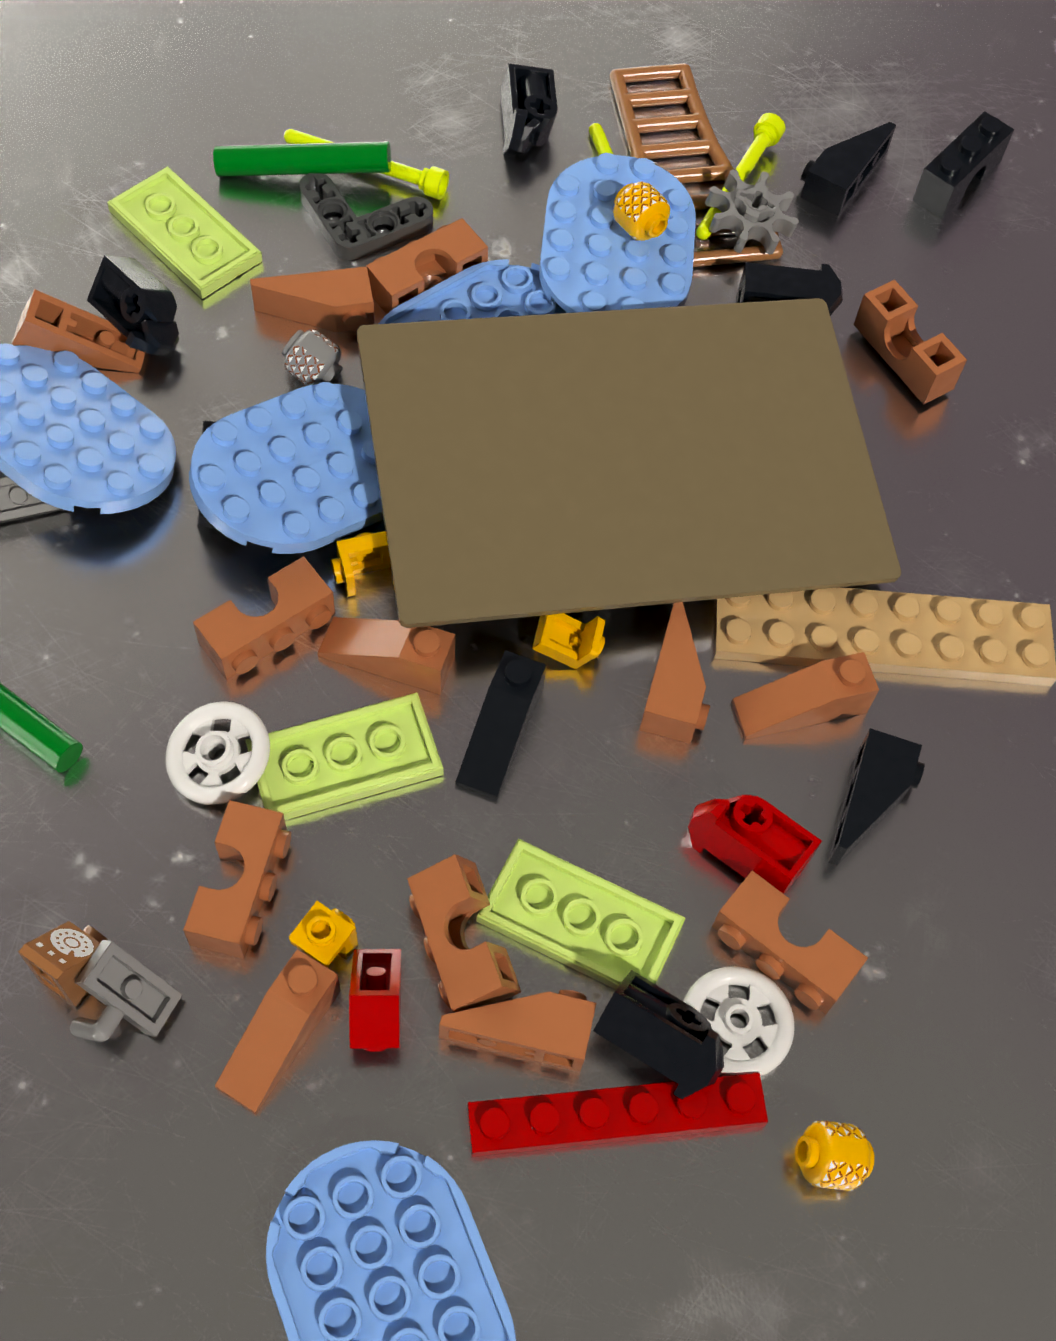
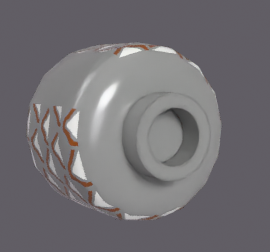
M309 329L306 332L298 330L290 338L282 351V355L285 357V370L305 386L321 382L333 383L343 370V367L338 364L342 353L340 347L316 329Z

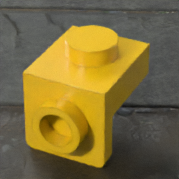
M386 531L377 533L365 532L358 534L354 538L336 541L338 558L331 559V566L336 584L344 583L347 597L356 595L354 575L391 567Z
M564 613L542 615L539 618L532 649L576 670L590 660L596 659L602 652L605 645V637L603 636L605 619L597 616L585 624Z
M319 901L315 902L289 936L292 945L325 967L329 966L337 955L347 960L358 946L357 932L353 920L336 908L330 910Z

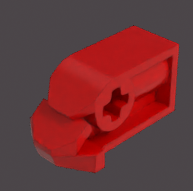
M740 795L729 799H713L698 804L690 817L688 825L692 847L696 851L701 853L703 849H706L744 878L751 871H754L783 894L787 892L805 869L822 840L766 800L753 795Z

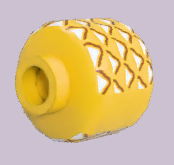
M643 181L630 183L617 193L614 200L613 215L615 221L633 239L645 241L658 237L665 231L670 216V204L650 183Z
M815 1121L806 1128L804 1134L798 1139L795 1147V1159L800 1166L804 1178L812 1186L853 1191L861 1186L864 1180L870 1176L874 1166V1151L864 1132L857 1126L831 1121Z

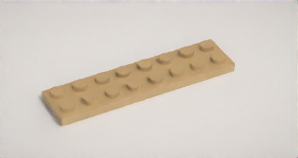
M842 587L714 599V659L809 667L823 660L864 652L872 672L1052 686L1056 681V660L1050 604Z

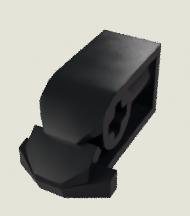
M508 63L500 90L505 138L503 155L526 154L532 148V145L543 146L548 141L558 110L554 71L552 69Z
M104 255L87 301L127 337L126 344L130 348L153 355H167L175 350L179 341V331L177 323L174 321L177 304L173 293L135 258Z
M745 262L736 295V303L820 298L827 303L831 316L843 301L842 284L829 264H821L820 270Z
M633 970L629 972L614 991L593 1030L676 1082L678 1086L673 1094L680 1099H684L706 1086L714 1084L724 1068L723 1045L720 1042L719 1034L712 1030L710 1022L703 1014Z

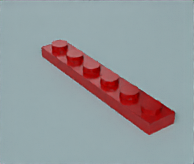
M760 1073L718 1077L714 1084L706 1086L684 1099H680L673 1094L678 1086L673 1081L468 1102L467 1111L472 1157L763 1127L768 1123Z

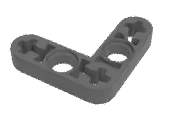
M308 173L300 180L299 191L303 206L334 253L343 260L354 261L422 235L433 226L432 203L423 197H410L356 217L333 181L326 174ZM318 193H323V200L320 201ZM329 212H338L343 215L340 219L334 221L323 217ZM380 224H388L393 227L387 233L377 232L374 228ZM345 231L349 240H344L343 233Z

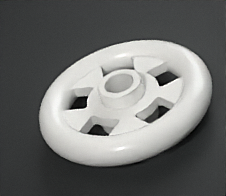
M221 701L203 705L185 716L170 736L165 754V764L169 779L180 794L194 802L216 805L227 803L229 800L233 801L247 793L264 773L270 755L268 731L261 718L254 711L241 704ZM215 720H231L230 731H213ZM193 734L201 737L196 744L194 754L185 751L186 745ZM250 736L252 751L241 754L238 739ZM220 749H225L224 754L219 759L214 760L215 753ZM197 765L204 772L208 773V776L200 784L189 776ZM237 766L240 775L224 784L220 776Z
M727 966L706 973L691 986L683 1002L699 1012L706 999L719 1004L713 1021H708L711 1024L712 1030L719 1034L720 1039L731 1045V1048L724 1055V1068L719 1076L760 1073L761 1077L781 1064L793 1042L794 1016L786 995L774 981L750 968ZM738 985L749 988L748 1000L729 998V986ZM769 1005L774 1014L775 1024L764 1027L762 1026L761 1014L757 1008ZM732 1014L742 1015L746 1019V1027H735L730 1020V1016ZM756 1038H760L766 1050L759 1056L750 1059L743 1046L751 1044Z

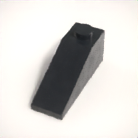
M888 122L824 149L817 160H810L803 170L801 180L805 183L801 198L839 216L888 152L896 124Z
M507 650L504 651L488 688L455 785L495 800L498 799L544 689L546 664Z
M871 728L869 729L859 748L828 863L838 865L902 801L910 787L917 789L925 767L924 763L918 762L922 748L921 744Z

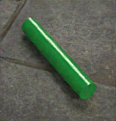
M389 141L228 145L214 147L213 161L215 173L218 177L306 175L308 173L391 172V149Z
M0 683V729L57 772L62 773L70 769L82 753V743Z

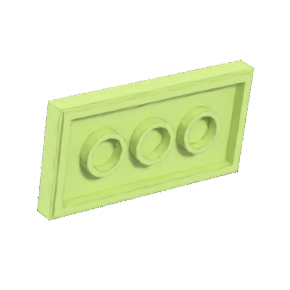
M168 166L107 202L109 212L201 299H204L262 262L261 251Z
M416 692L268 733L270 739L269 760L257 785L264 808L284 814V819L289 820L444 775V768L419 695ZM251 738L245 739L248 752L252 751Z
M518 838L487 896L490 905L479 911L476 922L607 986L617 989L631 970L656 984L686 918Z

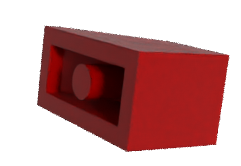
M354 949L349 990L350 1049L380 1052L388 1048H399L401 1024V949Z

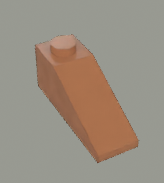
M367 266L250 279L254 311L333 332L357 331L362 325L375 324L374 302Z
M34 289L20 315L12 341L14 346L27 345L54 352L71 351L94 368L132 373L140 372L146 353L130 348L126 344L127 337L108 320Z
M679 602L674 603L639 730L690 744L695 729L704 730L710 705L702 703L706 684L684 604Z
M333 617L318 650V657L441 695L455 660V634L431 626L405 628L401 626L399 620Z
M864 652L823 660L732 699L731 703L744 740L866 714L879 688Z
M297 949L268 989L216 1082L215 1088L254 1114H257L341 992L338 974Z
M560 990L558 994L544 992L442 1015L439 1024V1038L581 1072L596 1003L587 1001V997L580 992Z

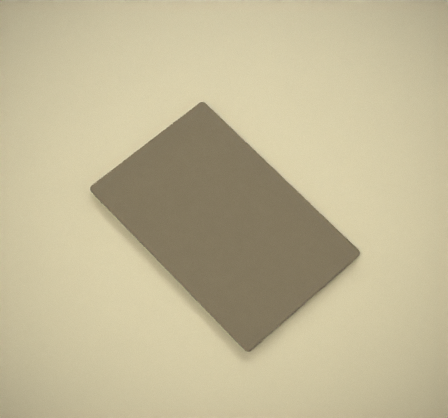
M823 299L362 325L357 329V342L398 618L401 626L405 628L891 583L897 581L901 576L900 564L828 306Z

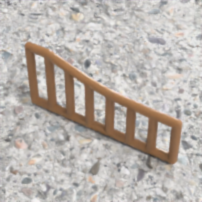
M688 64L621 68L610 72L609 78L631 157L659 159L709 154L715 164L714 166L670 169L666 171L676 177L682 184L725 180L726 182L729 172L734 168L721 148L711 127ZM679 79L682 89L628 93L626 83ZM687 103L691 114L635 119L633 108ZM697 129L701 140L643 145L640 133ZM708 194L690 195L695 210L710 209L705 204ZM700 223L695 224V238H698L696 236V229ZM720 229L716 233H711L709 237L735 235V233L729 229ZM779 241L774 253L771 255L765 252L763 245L744 247L741 253L735 252L734 248L694 252L693 268L779 259L783 255V248Z

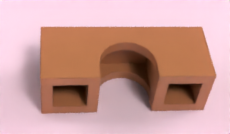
M463 218L449 225H443L436 231L418 240L411 241L404 247L386 256H381L366 265L372 297L383 311L388 314L395 307L424 292L423 277L439 275L448 279L473 265L487 262L488 246Z
M894 279L864 294L853 325L924 405L955 388L967 359L943 333L925 342L921 339L914 323V316L918 305Z
M304 556L267 577L271 600L276 605L271 612L258 617L248 616L240 612L234 603L229 600L193 621L198 643L226 680L236 674H244L250 671L260 659L274 651L278 652L286 649L294 642L295 638L310 629L322 627L335 614L333 591Z
M229 800L214 843L221 860L240 865L244 868V872L236 884L226 889L216 890L203 886L198 887L183 929L190 946L244 959L248 946H255L257 944L263 925V918L258 916L263 901L270 902L274 895L277 874L273 873L278 857L283 859L286 857L291 841V831L286 829L283 813Z
M454 854L407 878L412 895L409 896L410 906L424 927L427 936L424 938V947L431 961L437 966L441 978L439 992L445 1004L452 1011L459 1012L499 1003L521 993L505 947L485 941L469 949L466 944L464 932L467 921L475 912L490 905L475 862Z
M751 871L720 909L712 927L718 931L719 938L727 946L734 950L742 949L756 960V966L762 973L771 979L782 980L795 990L794 994L802 1004L810 1009H819L824 1014H827L867 961L868 957L831 929H828L820 941L812 946L799 947L788 942L779 930L778 918L783 913L790 898L754 871Z

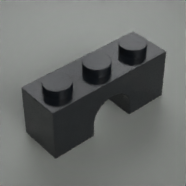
M984 111L924 168L913 201L941 219L944 218L962 200L974 176L981 180L984 179L1001 162L1014 129Z

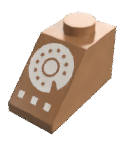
M67 921L25 943L18 953L40 983L77 1009L89 993L77 985L75 980L101 941L108 939L89 925L84 930H81L70 921Z

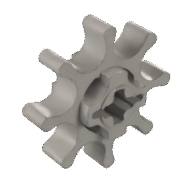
M733 169L729 172L724 187L729 192L722 191L713 186L706 198L705 204L707 206L715 207L722 212L715 213L709 226L710 232L716 233L720 229L733 231L736 234L735 236L738 237L734 246V251L737 253L743 251L748 239H754L761 242L765 252L771 255L780 241V237L775 232L791 237L799 223L797 218L782 213V211L788 210L794 198V193L787 191L783 195H775L769 192L768 187L765 186L769 174L765 171L761 172L755 185H750L743 182L739 177L738 171Z

